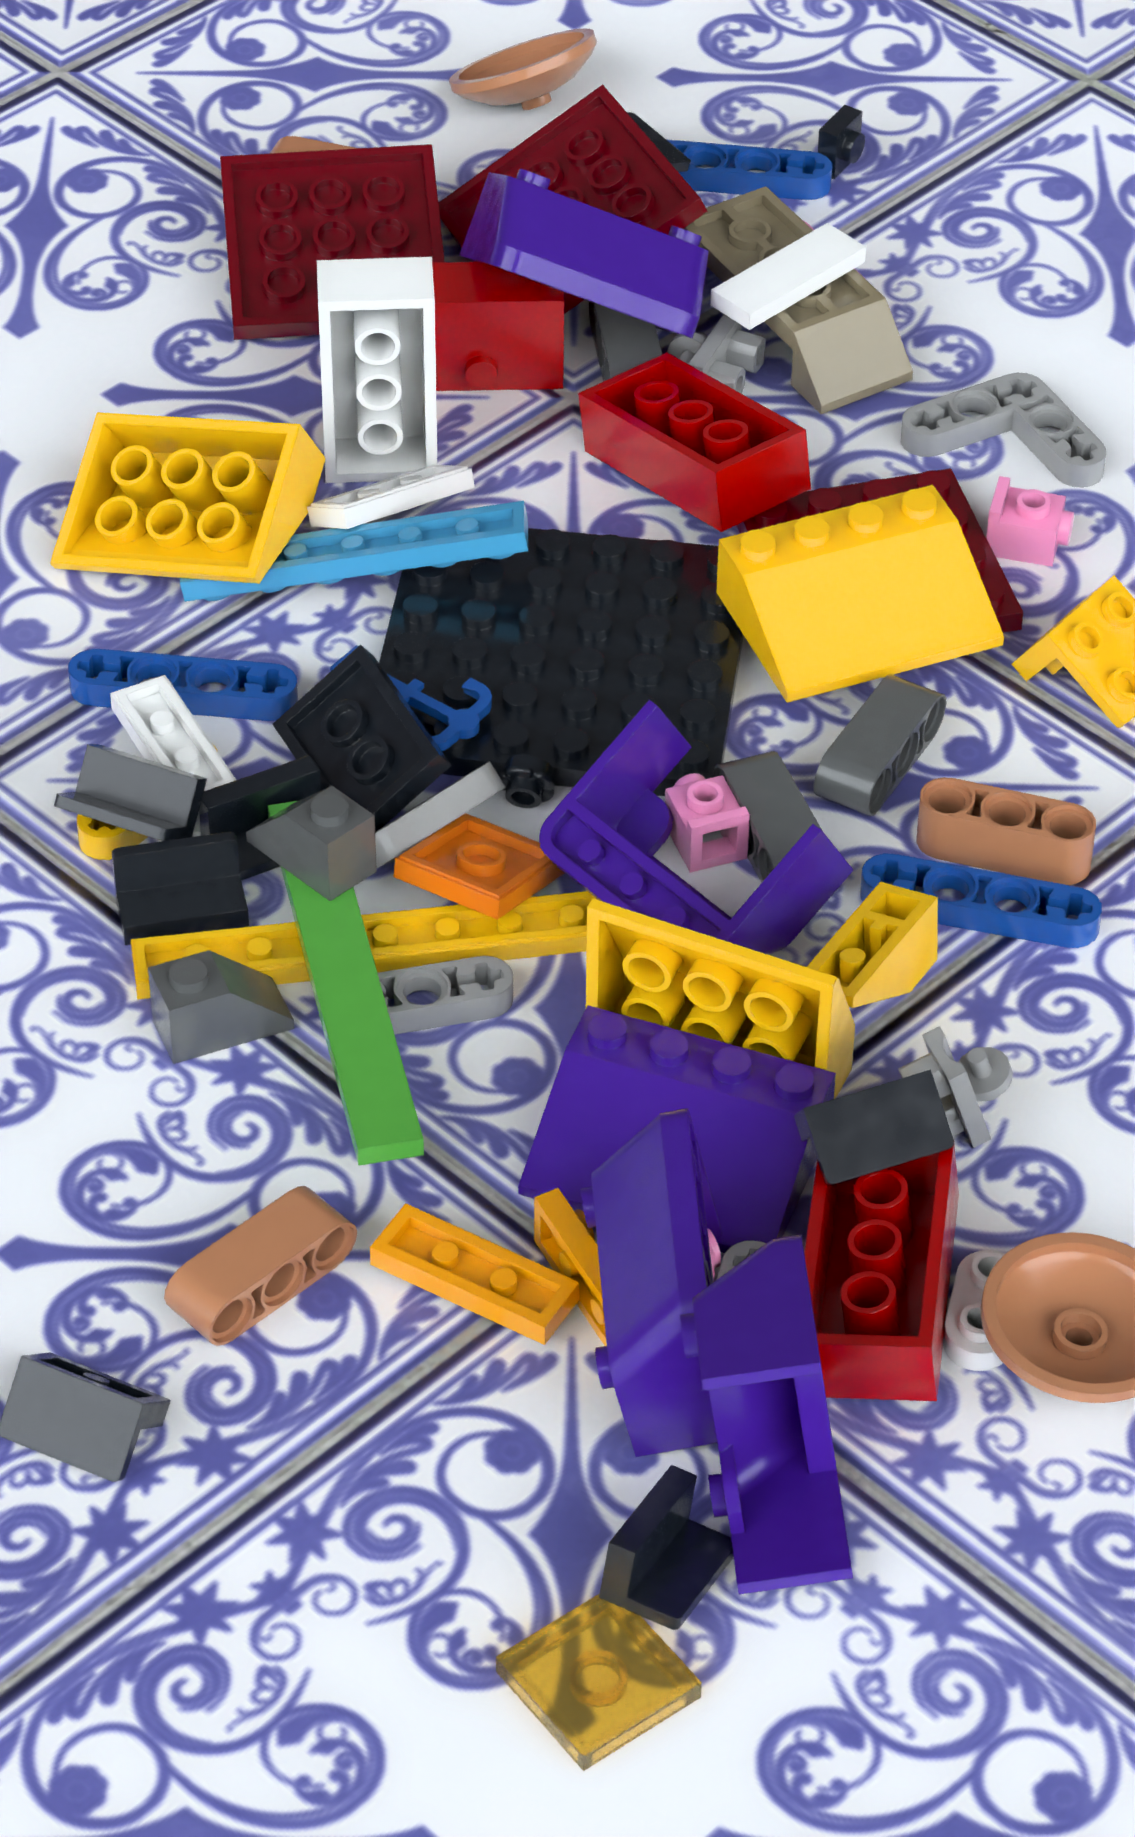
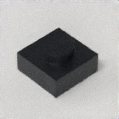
M844 105L819 129L818 153L827 156L831 161L832 179H835L850 163L857 162L865 145V136L861 133L863 111Z

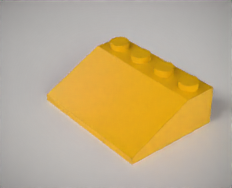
M97 412L50 564L55 569L260 584L308 514L307 507L311 506V503L314 501L326 458L301 424Z
M933 485L719 539L716 593L787 703L879 679L889 674L894 675L1003 646V632L958 519Z
M592 898L587 906L586 1008L588 1005L834 1072L836 1073L834 1099H836L852 1070L855 1023L838 977Z

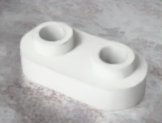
M995 1250L977 1251L966 1256L958 1266L945 1321L943 1346L947 1356L962 1368L973 1371H987L1003 1364L990 1346L983 1330L981 1300L986 1280L992 1268L1006 1253Z

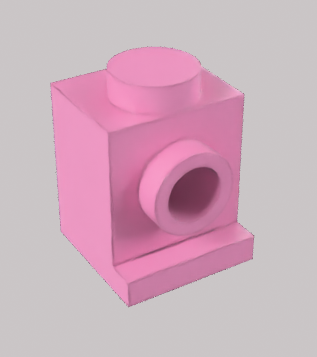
M999 476L989 510L986 536L995 556L1052 567L1058 544L1068 546L1072 533L1074 512L1064 510L1066 496L1045 493L1035 489L1027 490L1010 487L1011 478Z
M692 773L680 778L673 787L665 789V803L670 808L673 816V827L670 836L690 873L748 858L750 814L745 806L740 807L723 775L705 779L701 774ZM720 831L723 837L703 842V834Z

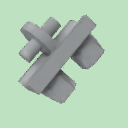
M723 314L709 335L703 332H695L692 339L677 334L669 344L668 353L742 394L745 386L746 371L756 374L764 363L766 339L763 336L742 331L741 324Z
M940 1026L923 1034L922 1036L929 1054L898 1068L901 1078L931 1069L952 1136L964 1131L973 1148L991 1140L977 1101L994 1100L1008 1089L1013 1076L1008 1057L1002 1051L992 1047H976L956 1062Z

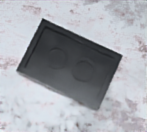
M361 644L272 724L295 759L308 755L311 756L320 769L321 790L333 786L375 816V832L385 826L452 766L376 658Z

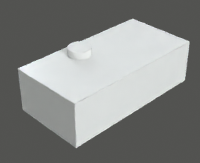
M432 257L317 260L324 456L326 458L325 483L383 481L424 467L437 465L435 296Z

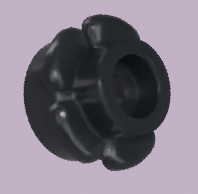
M528 754L514 755L506 761L504 772L498 773L505 785L503 791L506 790L505 797L507 801L517 807L534 808L539 806L541 802H546L554 796L553 768L546 760Z

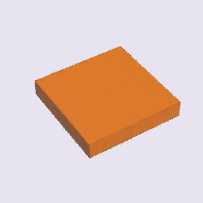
M465 813L396 857L393 877L498 920L565 873L544 854L539 842Z

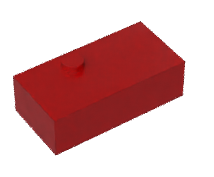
M481 262L432 263L435 296L436 391L563 389V291Z
M667 352L578 393L585 452L720 532L811 489L806 429Z
M955 1144L946 1151L832 1186L824 1182L817 1160L804 1255L826 1398L937 1401L959 1199Z

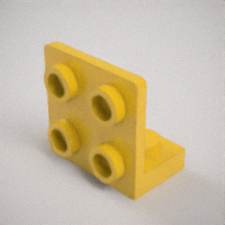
M1113 575L1075 606L1011 665L1026 682L1044 667L1054 675L1064 666L1111 722L1118 728L1123 727L1135 716L1134 597Z

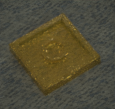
M600 1593L496 1656L497 1674L583 1771L701 1698L702 1682L640 1615L599 1598Z

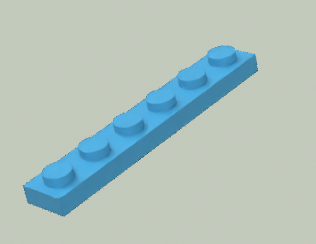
M517 501L362 524L349 529L334 528L293 534L260 584L180 578L184 601L200 599L218 601L229 595L255 591L272 593L289 586L316 582L319 584H333L344 578L371 574L388 576L400 570L426 566L443 568L460 561L487 557L491 559H504L515 553L528 552V517L525 502Z

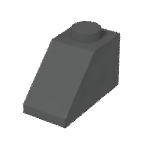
M333 786L289 805L246 832L248 843L329 901L377 872L375 816Z
M207 950L148 967L152 1021L173 1064L294 1029V1019L272 977L215 952Z

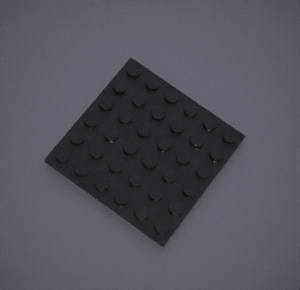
M528 528V552L515 553L504 559H491L487 557L460 561L443 568L426 566L402 570L379 664L386 674L407 685L414 679L423 682L424 688L420 692L454 710L469 709L478 701L465 694L463 688H461L469 678L483 683L490 689L492 708L480 721L478 734L469 739H459L450 748L442 751L452 765L443 773L444 775L465 776L489 761L498 774L504 772L506 761L510 757L528 754L540 757L552 766L554 771L552 779L555 782V786L574 787L648 700H650L661 709L691 745V749L653 791L657 796H665V789L673 787L685 775L697 773L703 775L705 779L714 777V767L724 761L744 635L716 593L718 546L682 543L673 540L619 537L611 534L597 535L565 532L557 529ZM409 705L431 736L440 734L448 727L445 723Z

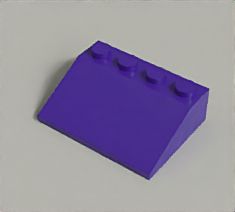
M588 1005L564 1051L518 1185V1194L534 1199L538 1195L559 1188L573 1210L581 1209L583 1211L581 1188L592 1186V1172L660 1113L688 1108L721 1224L722 1236L715 1237L720 1252L725 1253L731 1246L743 1241L767 1243L773 1238L783 1237L817 1161L811 1139L802 1142L794 1116L803 1108L834 1099L836 1073Z

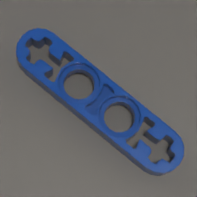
M666 139L691 160L688 171L679 172V174L694 191L743 195L766 186L778 198L816 200L827 195L831 189L832 163L827 156L821 153ZM697 166H711L714 168H699ZM750 170H760V171H765V172H762V173H754V172H749V171H750Z
M88 649L72 657L68 664L70 693L76 701L88 706L111 708L110 693L139 684L145 679L157 678L166 675L192 715L276 721L298 701L297 676L290 668L276 663L109 649ZM122 678H127V682H123ZM218 682L227 686L225 689L217 692H205L198 689L206 683ZM239 688H245V691L241 692Z
M883 853L875 855L868 859L862 867L860 898L862 901L866 899L880 882H892L895 886L913 891L916 890V886L922 887V893L936 896L934 893L941 889H955L963 893L965 897L957 901H945L938 898V924L1066 948L1088 946L1096 940L1099 934L1102 903L1091 891L1080 887L899 854ZM1003 900H1015L1021 902L1027 908L1020 912H1006L995 904ZM1039 908L1046 909L1045 915L1038 914ZM1068 915L1078 916V919H1069L1067 917Z

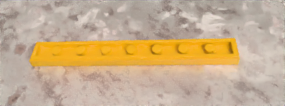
M588 891L530 897L498 920L460 904L364 914L361 916L376 970L379 973L477 956H492L501 960L587 952V906L592 898L598 899ZM295 922L131 939L137 1000L150 998L148 967L207 950L272 977L276 985L310 981Z

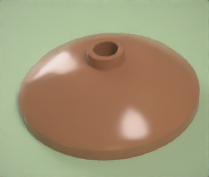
M586 28L567 30L531 39L490 54L465 66L450 77L449 83L452 92L464 99L492 106L521 103L523 110L534 109L549 103L552 100L550 92L558 89L575 77L592 55L597 40L594 31Z
M1069 1232L1036 1237L1008 1251L992 1268L986 1280L981 1300L983 1330L990 1346L999 1359L1013 1373L1030 1385L1057 1397L1088 1403H1110L1135 1398V1248L1099 1235Z

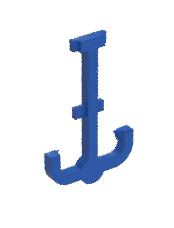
M356 645L330 667V672L358 646ZM388 675L409 705L448 725L440 734L431 736L441 751L447 750L459 739H469L476 736L480 730V721L492 708L490 689L473 678H469L461 688H463L465 694L478 701L469 709L454 710L420 692L424 688L423 682L414 679L407 685Z

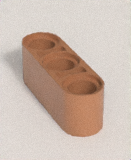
M946 777L929 781L920 791L916 843L919 849L927 856L1000 873L1065 885L1077 884L1086 879L1090 873L1096 819L1092 812L1081 805Z
M298 1186L279 1197L177 1269L165 1289V1302L210 1343L216 1346L225 1345L342 1263L356 1242V1226L307 1186Z

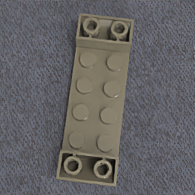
M766 186L706 207L708 212L684 228V230L702 236L699 247L709 251L707 267L722 282L729 280L814 231ZM855 269L764 321L793 350L791 386L820 414L838 409L913 379V369L886 298Z

